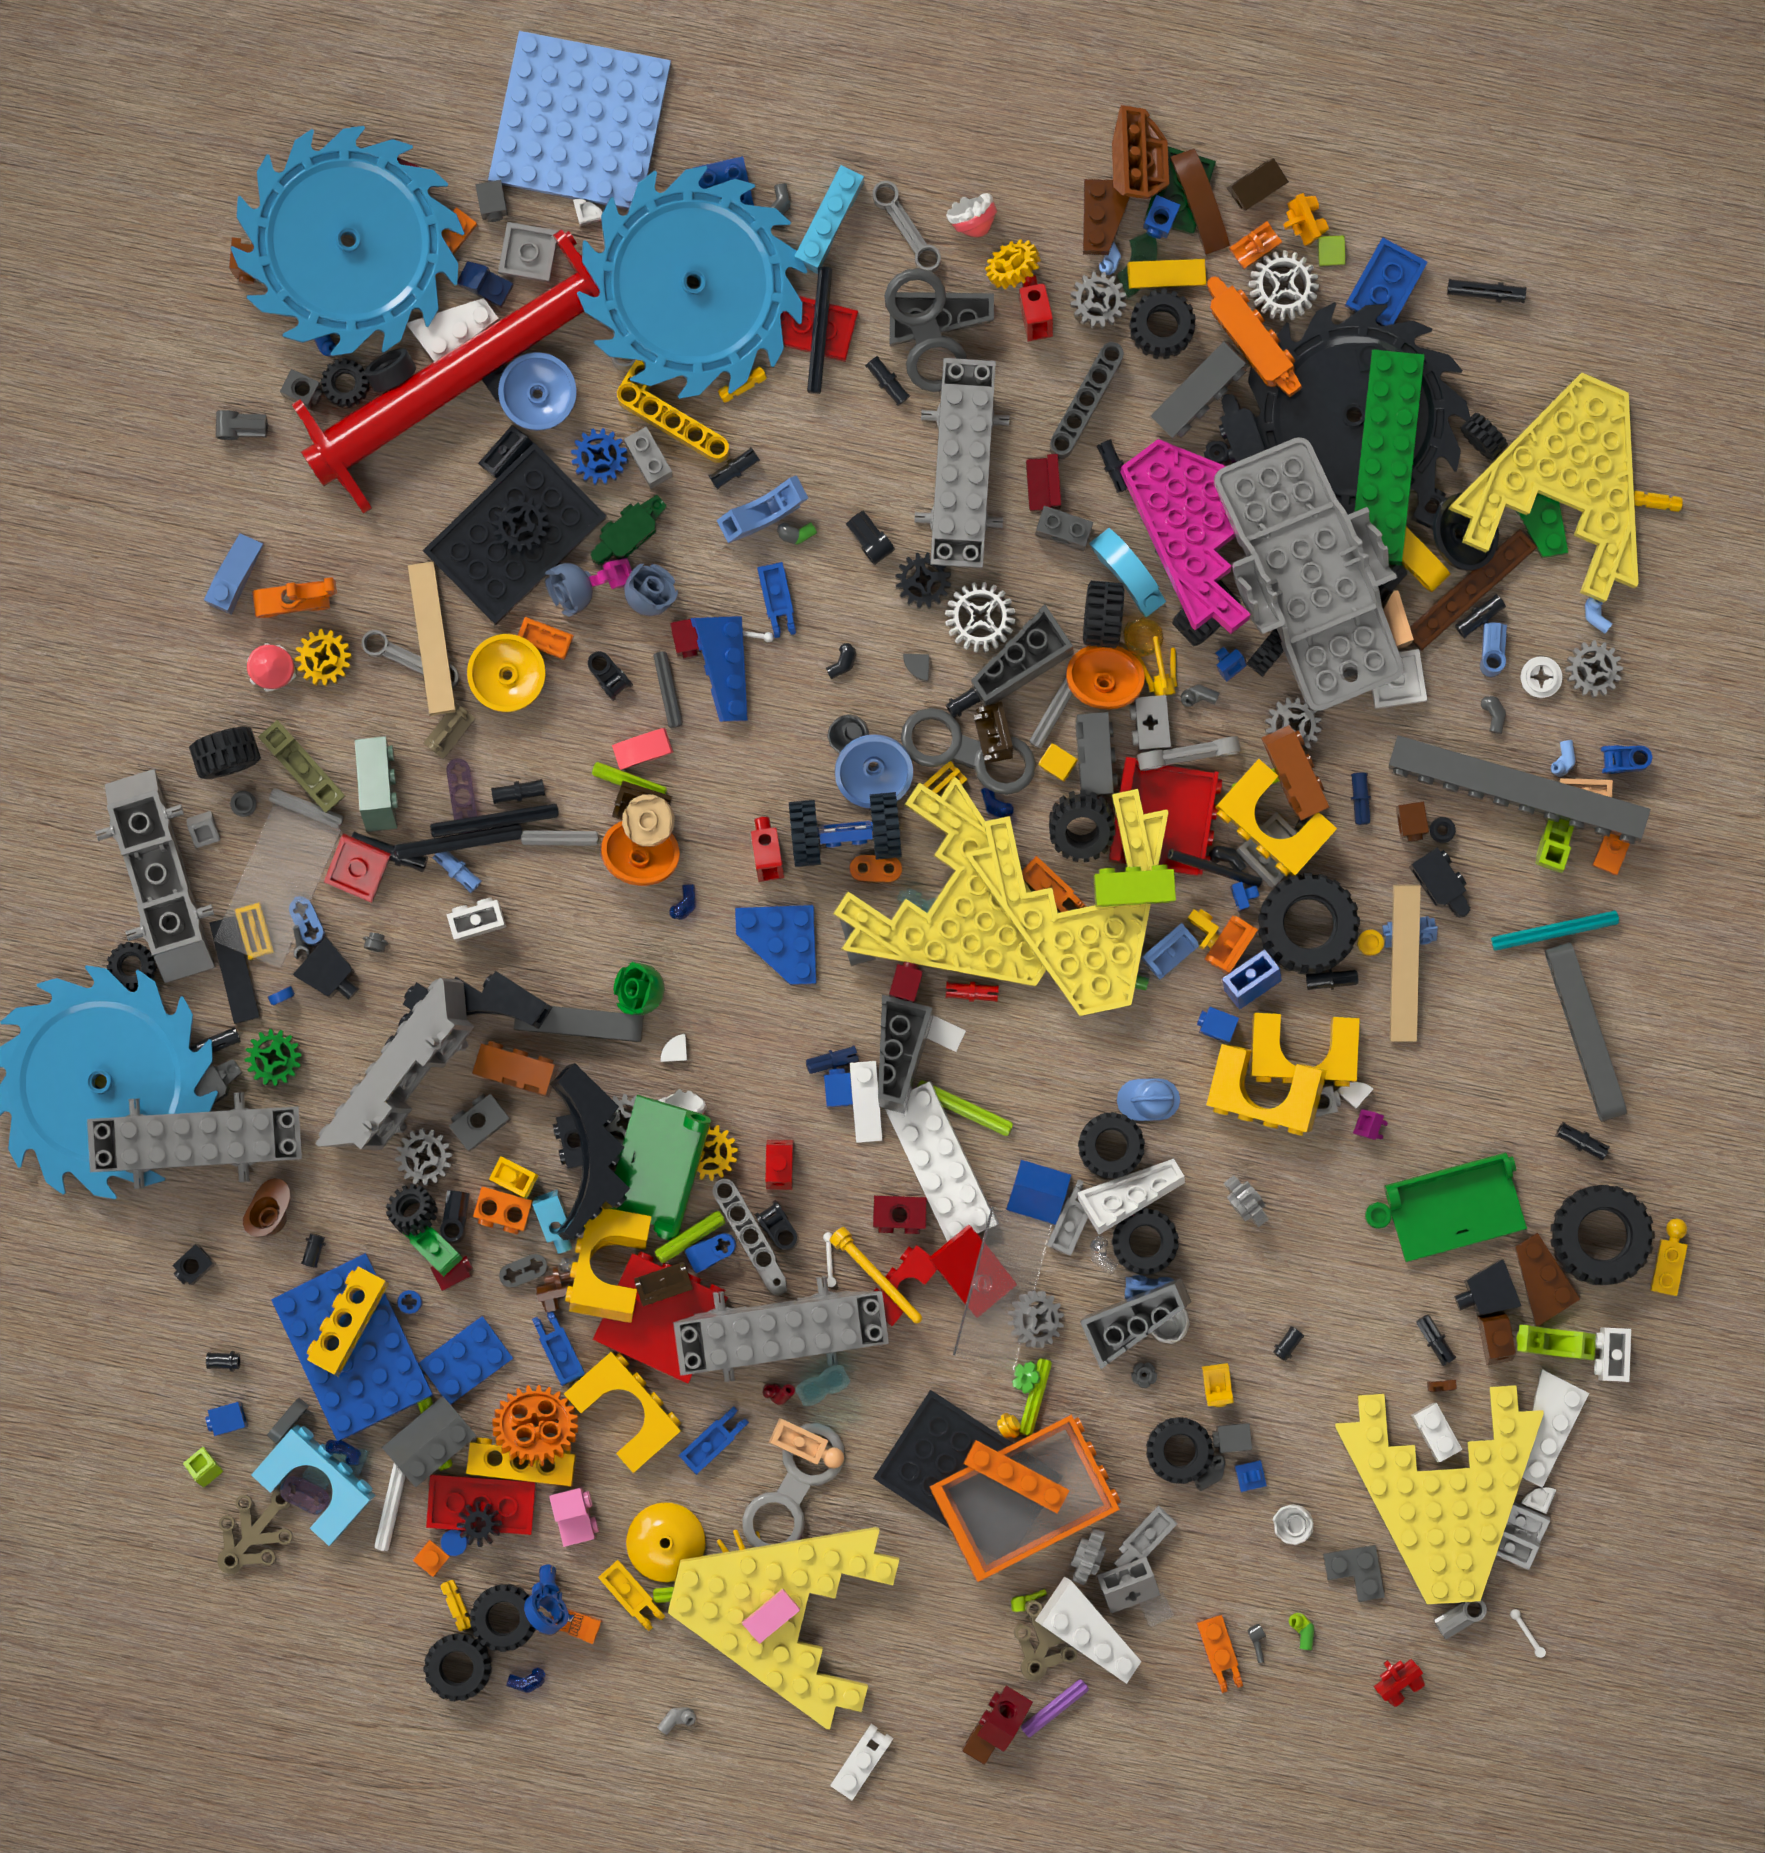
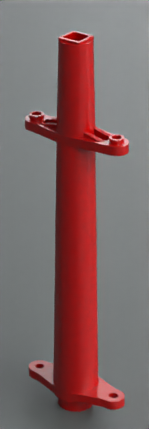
M561 229L553 234V237L574 269L575 274L413 374L402 384L381 394L324 431H321L301 399L292 404L313 442L312 445L301 451L323 487L337 479L352 496L363 514L371 510V505L348 472L349 468L584 312L577 292L580 291L591 297H598L600 292L583 265L582 255L575 249L574 246L577 243L569 231L564 233Z

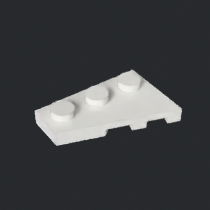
M482 298L436 313L429 327L425 326L423 318L408 322L407 326L431 359L436 361L500 320L485 299Z

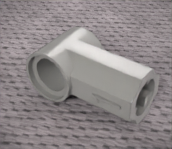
M1482 1600L1477 1601L1480 1611L1476 1616H1469L1467 1613V1607L1472 1602H1462L1433 1620L1446 1640L1474 1622L1482 1620L1487 1613L1485 1603Z

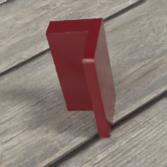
M1047 454V458L1026 460L1029 510L1042 511L1044 506L1056 510L1061 509L1058 454Z

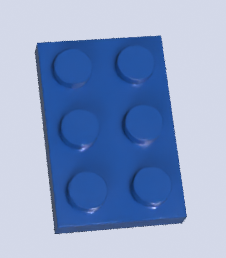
M1382 237L1348 298L1345 307L1357 312L1365 305L1387 304L1388 308L1376 319V324L1380 326L1394 324L1428 262Z
M481 1316L421 1360L419 1364L441 1395L451 1405L514 1358L484 1316Z

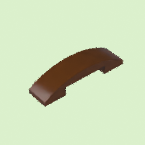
M1195 148L1170 157L1198 229L1197 233L1205 255L1229 247L1228 236L1215 196Z

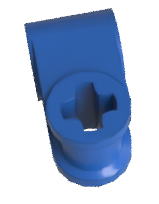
M1645 746L1601 747V752L1604 753L1602 774L1643 771L1652 762V753ZM1634 753H1643L1646 757V763L1644 765H1637L1633 761Z
M722 1233L707 1241L704 1240L684 1250L696 1274L730 1256L736 1249V1242L730 1234ZM720 1238L724 1241L729 1240L731 1244L727 1247L728 1252L726 1253L723 1249H717V1245L720 1244Z

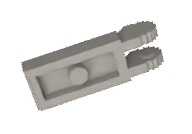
M1079 1179L1070 1198H1067L1047 1243V1246L1071 1256L1088 1219L1080 1202L1076 1201L1077 1192L1082 1190L1084 1182Z

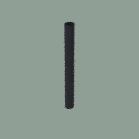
M1170 849L1167 857L1170 860L1251 886H1257V888L1262 885V878L1174 849Z

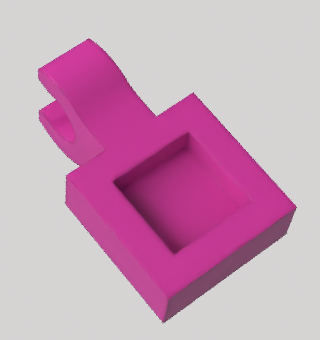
M627 558L609 561L603 565L604 570L598 571L597 575L590 576L589 579L592 587L609 582L611 589L624 587L632 569Z

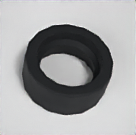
M399 348L376 358L366 367L364 374L375 392H383L405 382L414 374L416 366L407 350Z

